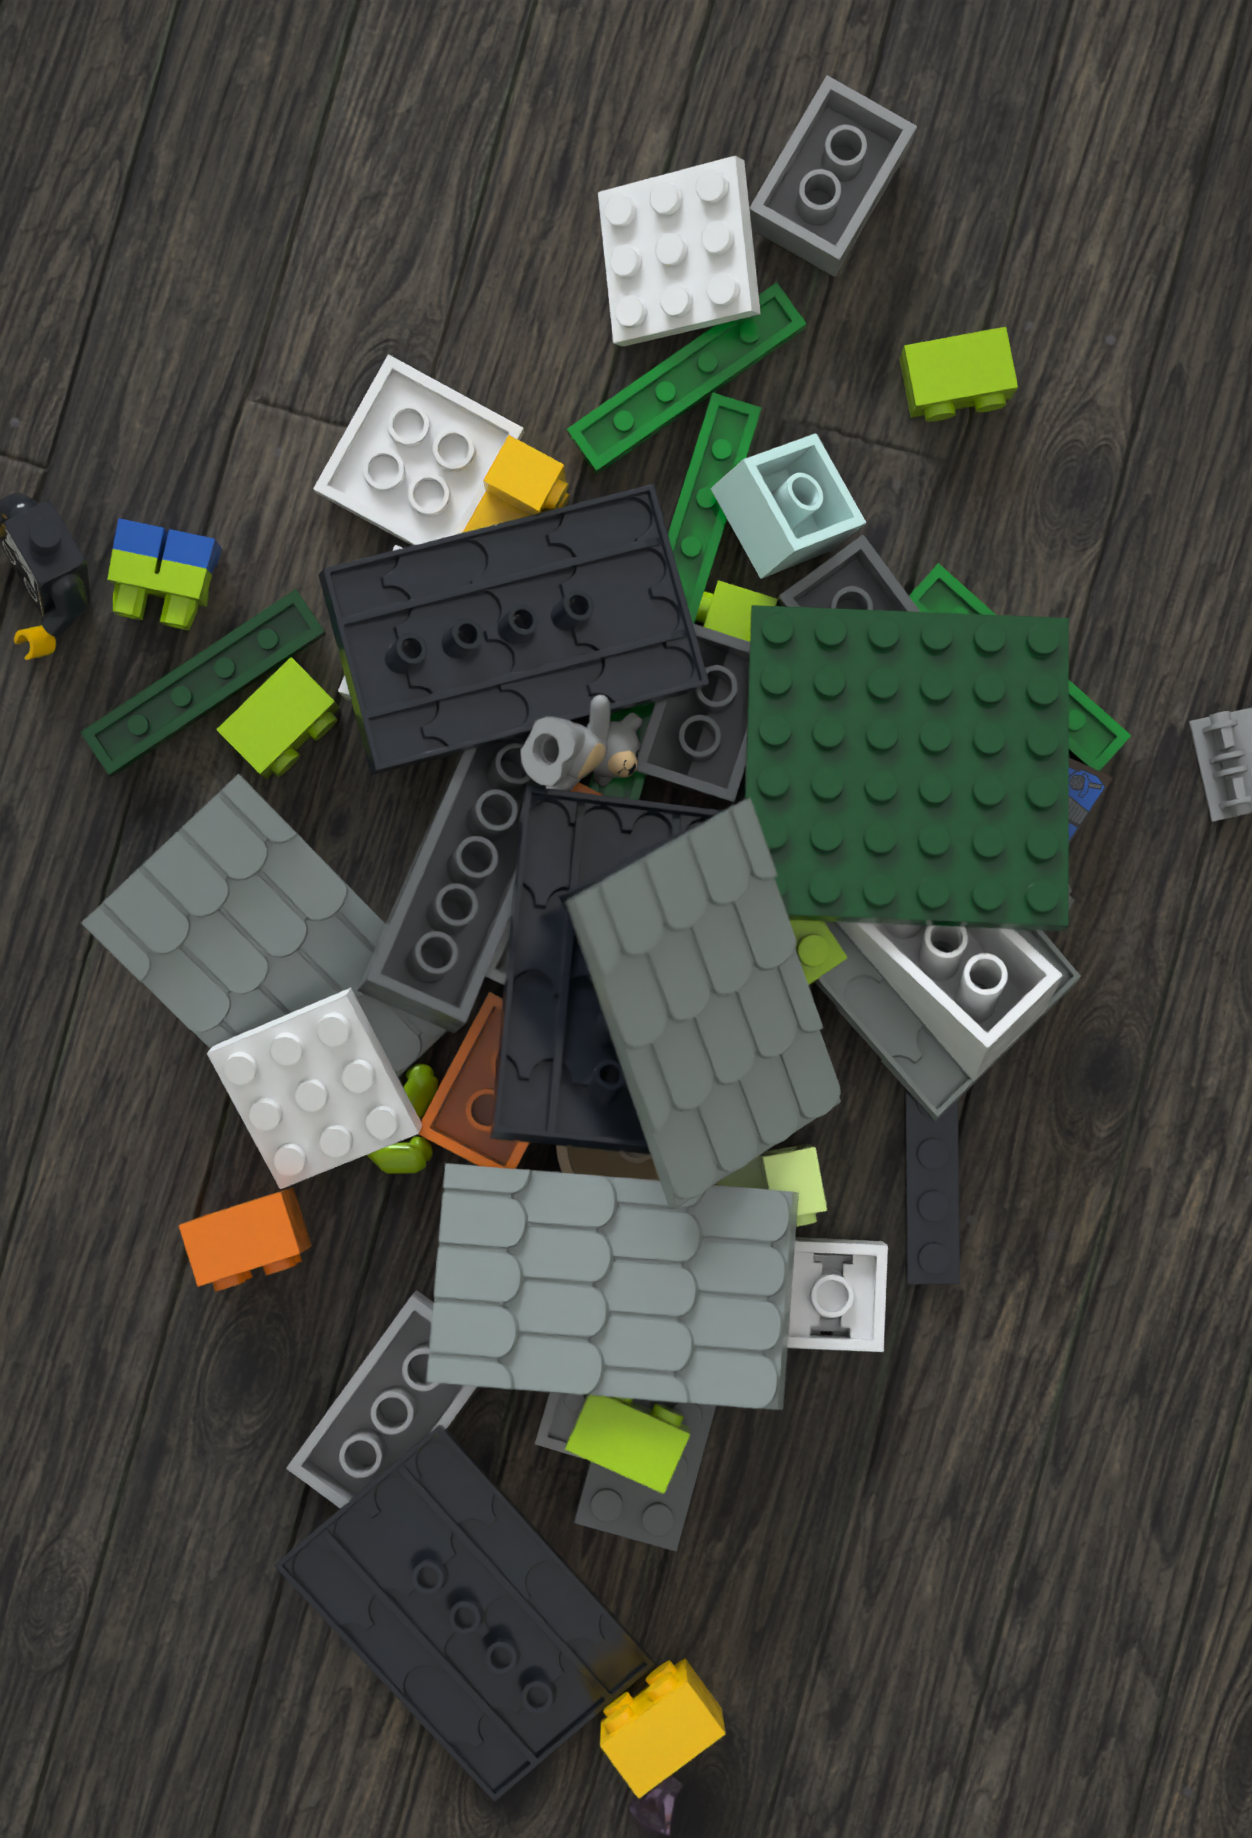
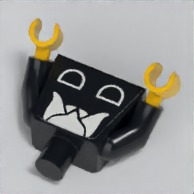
M13 493L0 500V546L42 615L40 626L18 630L14 636L15 644L29 642L30 651L25 656V660L47 656L54 652L56 648L55 637L61 636L87 608L90 587L85 558L51 501L48 500L38 505L34 499L23 493Z

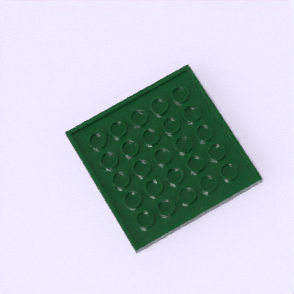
M751 606L745 800L751 798L778 875L774 878L789 920L1065 931L1068 928L1069 618Z

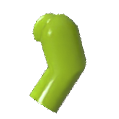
M422 1063L415 1064L407 1070L406 1077L408 1080L403 1087L419 1118L426 1113L438 1090V1080L434 1077L433 1069Z
M415 1136L408 1143H394L369 1153L367 1156L385 1173L410 1174L417 1173L426 1167V1162L432 1158L433 1149L425 1138Z

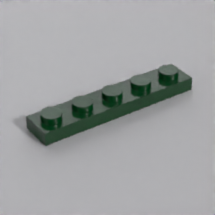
M295 589L80 733L107 774L113 777L327 634L297 589Z

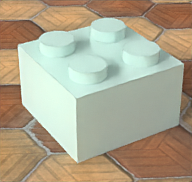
M816 433L743 459L711 488L760 579L834 550L866 524L865 519Z

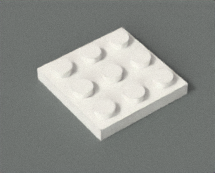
M732 156L598 192L614 344L624 347L761 314L745 162L743 159Z
M388 355L313 489L316 494L412 546L460 534L464 531L485 493L483 479L507 436L510 435L520 440L524 434V428Z
M351 988L212 1046L207 1053L280 1189L419 1134L423 1126Z

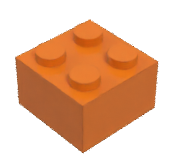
M294 1187L178 1225L197 1286L212 1282L215 1292L246 1282L245 1280L252 1278L251 1269L263 1266L265 1275H269L296 1266L297 1263L302 1262L300 1253L312 1247Z

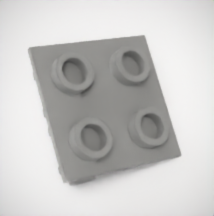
M1252 708L1234 712L1223 711L1211 714L1206 718L1189 721L1211 822L1252 813Z

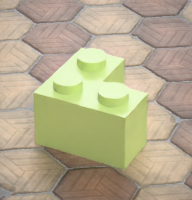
M810 1144L765 1151L752 1159L744 1167L735 1170L713 1184L718 1186L798 1192L796 1226L817 1222L815 1213L827 1211L816 1148Z

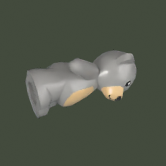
M597 695L591 701L590 720L586 727L556 717H545L536 720L528 739L520 750L522 765L526 773L540 785H547L546 788L564 791H571L583 777H586L592 771L594 772V781L601 786L608 785L612 778L629 777L637 768V758L641 744L636 731L641 726L642 719L635 713H630L622 721H610V702L604 695Z

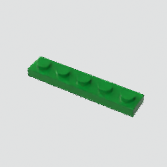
M777 282L759 294L760 315L713 326L567 428L568 436L596 475L806 328L807 323Z
M939 563L909 595L920 612L996 615ZM1069 680V754L1076 761L1100 771L1131 735Z

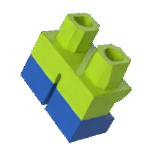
M118 518L107 578L115 586L113 592V612L118 616L143 620L148 595L165 598L160 622L169 627L190 630L197 614L198 606L207 607L208 589L214 567L217 568L222 547L214 538L169 529V532H167L162 527Z

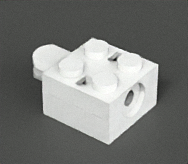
M795 1237L788 1348L884 1352L887 1244L883 1241ZM820 1331H833V1335H820Z

